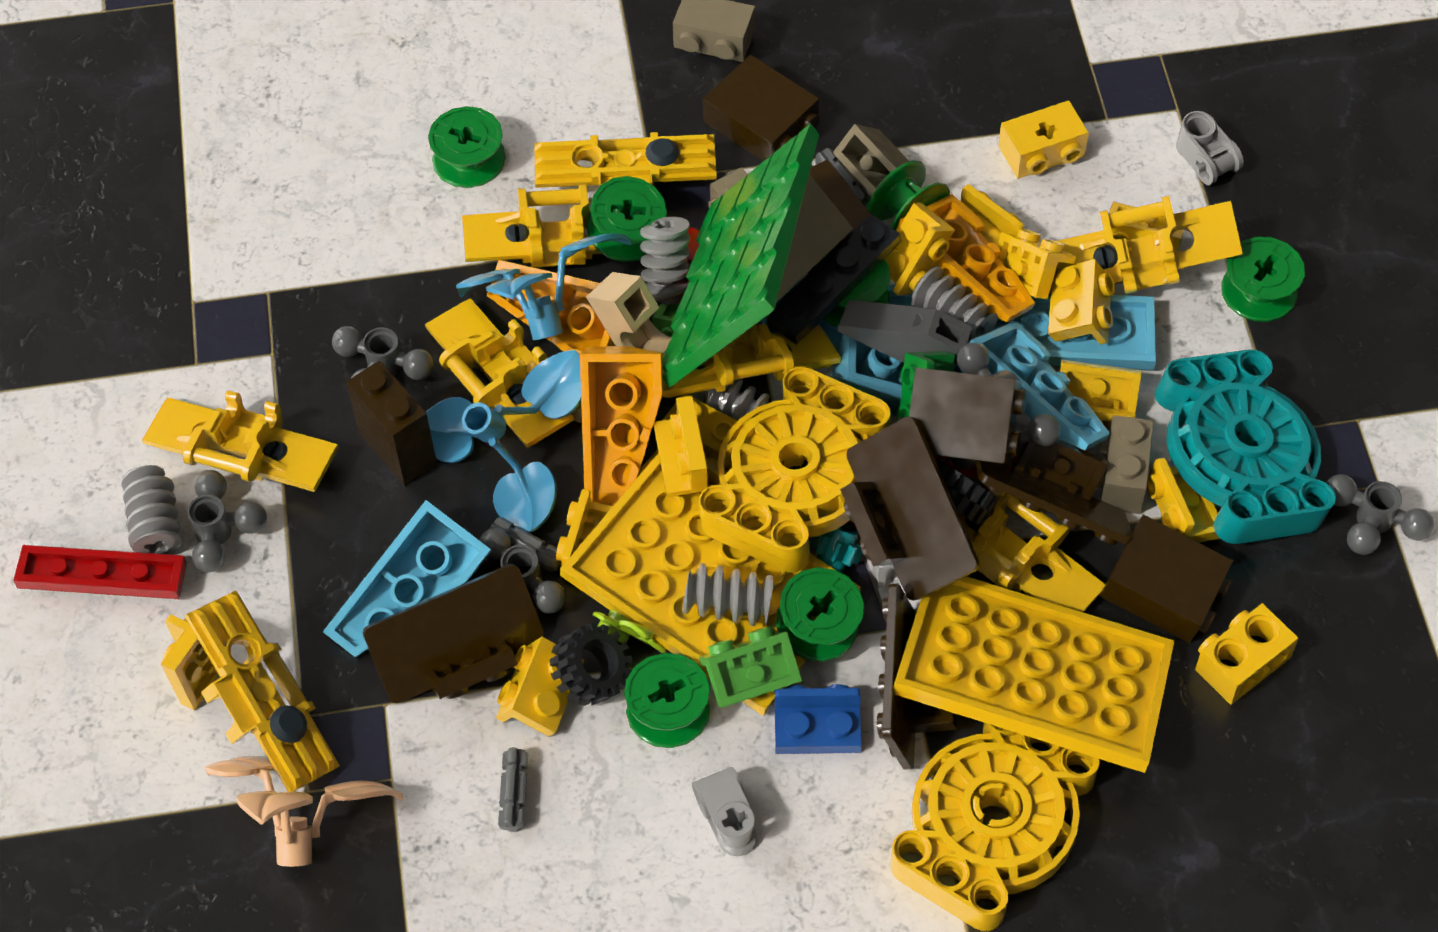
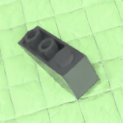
M849 300L837 331L903 363L905 352L947 351L955 354V367L957 364V354L961 347L967 344L972 326L937 309Z

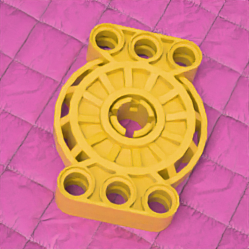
M795 367L785 373L783 377L784 400L773 401L755 408L741 417L727 432L720 446L717 462L720 485H712L705 488L699 496L701 527L705 534L781 571L789 573L798 572L808 565L810 560V537H817L834 531L850 521L844 509L845 500L840 490L852 482H857L846 457L847 450L891 425L890 408L887 403L807 367ZM804 460L808 461V465L804 468L789 469L792 466H802ZM726 464H728L731 469L725 475ZM758 527L759 529L751 530L750 528ZM795 544L796 546L787 547L785 545Z
M984 723L983 734L971 735L952 742L939 750L925 765L916 782L911 810L913 830L900 833L892 844L890 865L893 876L904 885L980 931L997 929L1005 917L1008 894H1015L1038 886L1052 877L1067 860L1075 843L1080 817L1078 796L1087 794L1093 788L1100 764L1099 759ZM1042 743L1050 749L1038 751L1031 744ZM1079 765L1084 767L1087 772L1078 774L1070 770L1068 766ZM937 771L934 779L929 780V778ZM920 798L927 804V813L921 817L919 809ZM988 806H997L1003 808L1009 816L1002 820L991 819L988 826L983 824L984 814L981 810ZM1068 809L1070 811L1071 826L1064 821L1065 811ZM1064 845L1062 850L1052 859L1056 847ZM906 852H913L918 854L921 860L909 863L904 861L901 855ZM950 875L955 877L959 883L954 886H946L938 878ZM989 899L997 907L992 910H985L980 908L976 901Z

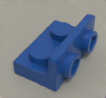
M835 684L827 688H807L803 685H790L784 689L775 690V754L861 753V690L859 688H850L843 684Z

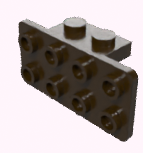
M904 417L847 450L846 457L857 482H852L840 489L845 500V512L856 525L861 537L860 546L866 558L871 561L873 566L893 565L909 600H920L975 572L979 568L980 562L916 418Z
M1058 439L1053 445L1048 447H1040L1032 442L1025 443L1016 461H1011V465L975 462L978 479L982 482V486L995 495L1004 496L1007 493L1019 498V502L1026 508L1035 512H1042L1043 509L1056 514L1057 519L1063 524L1075 529H1079L1080 526L1095 531L1094 534L1099 539L1111 545H1117L1118 542L1127 545L1133 539L1126 513L1113 505L1092 497L1108 466L1107 460Z
M508 564L372 623L363 629L362 634L388 698L393 703H400L430 689L433 690L439 699L444 697L453 699L464 695L470 690L469 686L482 680L486 682L498 680L508 674L509 668L518 665L513 652L518 651L521 646H527L543 637L544 631L520 569L514 564Z
M894 583L889 584L888 597L883 598L882 612L887 623L886 635H882L880 640L881 655L885 661V673L880 674L878 680L879 693L883 700V713H878L877 732L879 738L884 739L889 746L891 756L896 757L904 770L914 768L915 733L957 730V714L895 695L893 686L916 612L900 584Z

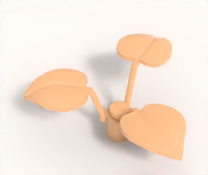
M243 756L205 766L208 776L213 774L222 777H240L254 774L263 780L266 791L238 794L236 799L237 804L261 825L273 817L276 836L277 864L280 866L294 867L312 863V838L320 837V825L328 804L337 800L350 801L391 795L403 801L402 792L373 781L358 780L329 785L325 787V794L321 796L313 823L309 826L307 825L306 817H289V810L313 803V796L302 792H275L269 772L275 769L268 757Z

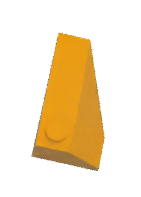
M953 194L926 206L955 229L948 241L950 243L948 251L933 266L943 268L944 274L942 278L947 275L953 276L955 278L953 287L959 284L966 287L964 297L971 293L977 296L975 307L980 303H986L989 306V314L997 313L998 318L1007 323L1033 309L1035 305L1034 300L1014 270L1004 266L999 258L1001 250L996 243H989L982 232L985 226L977 215ZM905 217L902 218V219H900V222H899V224H898V227H897V230H896V231H898V229H899L900 225L902 224L903 220L905 219Z
M498 260L495 270L520 269L521 273L514 274V279L533 273H552L553 278H547L531 284L535 298L550 295L551 302H555L557 273ZM565 275L562 300L565 310L558 311L563 333L546 338L563 352L576 350L580 354L589 346H615L586 298L600 283ZM523 289L522 293L526 301H528L525 290ZM491 292L487 293V297L529 326L516 296L511 300Z
M589 346L580 353L584 489L591 491L592 502L614 506L637 479L663 396L662 353L629 346Z

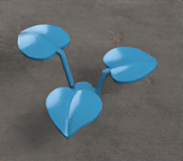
M608 233L586 237L560 248L555 302H551L550 295L535 298L531 284L547 278H553L552 273H533L514 279V274L521 273L518 268L500 269L476 275L458 283L456 288L459 296L462 298L477 285L498 281L487 286V292L501 295L511 300L516 296L524 311L525 318L528 320L533 340L555 336L563 333L558 311L565 310L562 300L566 260L585 247L595 243L615 241L631 246V241L624 234ZM523 289L525 290L528 301H526L522 293Z
M576 350L555 354L539 363L529 372L523 382L521 392L523 398L533 404L530 407H503L499 404L493 410L484 403L477 402L472 404L462 397H451L435 404L426 411L436 459L446 463H456L466 459L473 450V437H476L494 447L512 466L515 473L507 474L498 481L493 493V504L500 517L514 523L513 526H519L528 532L536 531L550 516L556 502V480L550 469L541 462H532L522 469L517 460L503 447L499 441L506 430V422L503 416L535 414L541 410L550 419H560L574 412L581 403L580 354Z

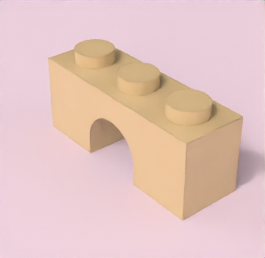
M612 272L586 296L615 346H629L665 354L671 337L661 333L649 319L660 307L641 276Z

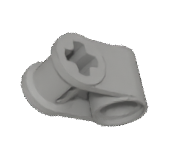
M1193 111L1184 117L1176 149L1194 169L1196 175L1204 184L1211 185L1217 181V177L1228 171L1237 172L1242 169L1244 160L1239 147L1228 138L1212 116L1203 111Z
M729 767L692 782L693 792L705 819L708 820L721 849L732 856H742L752 851L757 840L754 827V813L746 799L743 786L735 769Z

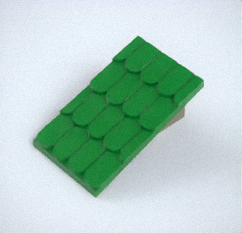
M811 123L799 132L798 136H794L778 149L773 156L768 157L753 169L748 176L746 175L727 190L724 195H721L711 203L696 238L699 246L686 275L689 283L670 327L674 332L662 359L663 380L669 388L774 311L776 302L853 229L809 174L819 138V133Z

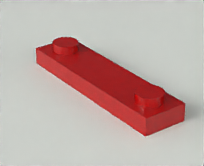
M22 545L13 581L17 589L179 600L187 562L183 555Z

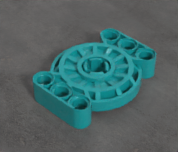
M1251 349L1173 360L1167 365L1154 393L1158 404L1164 409L1173 412L1167 426L1166 445L1172 463L1180 476L1195 492L1222 507L1214 520L1213 527L1217 536L1230 544L1247 543L1316 531L1336 501L1335 492L1331 486L1315 479L1321 463V446L1315 428L1306 414L1291 399L1276 389L1265 385L1273 370L1272 361L1263 352Z

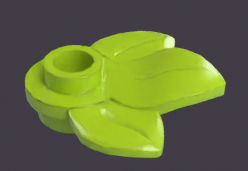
M612 609L608 616L601 612L593 613V616L600 619L597 627L604 624L610 627L608 634L617 631L621 635L617 641L627 643L629 637L632 636L654 647L661 653L667 652L661 644L652 639L655 634L652 630L628 621L619 612Z

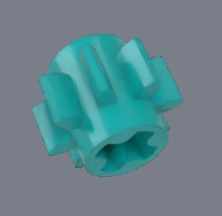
M846 523L834 531L814 537L810 545L816 548L815 553L818 554V559L839 572H843L846 566L851 567L852 563L858 565L863 554L859 544L858 530Z

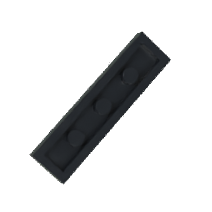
M870 213L775 306V310L766 316L767 324L797 345L901 243V234Z

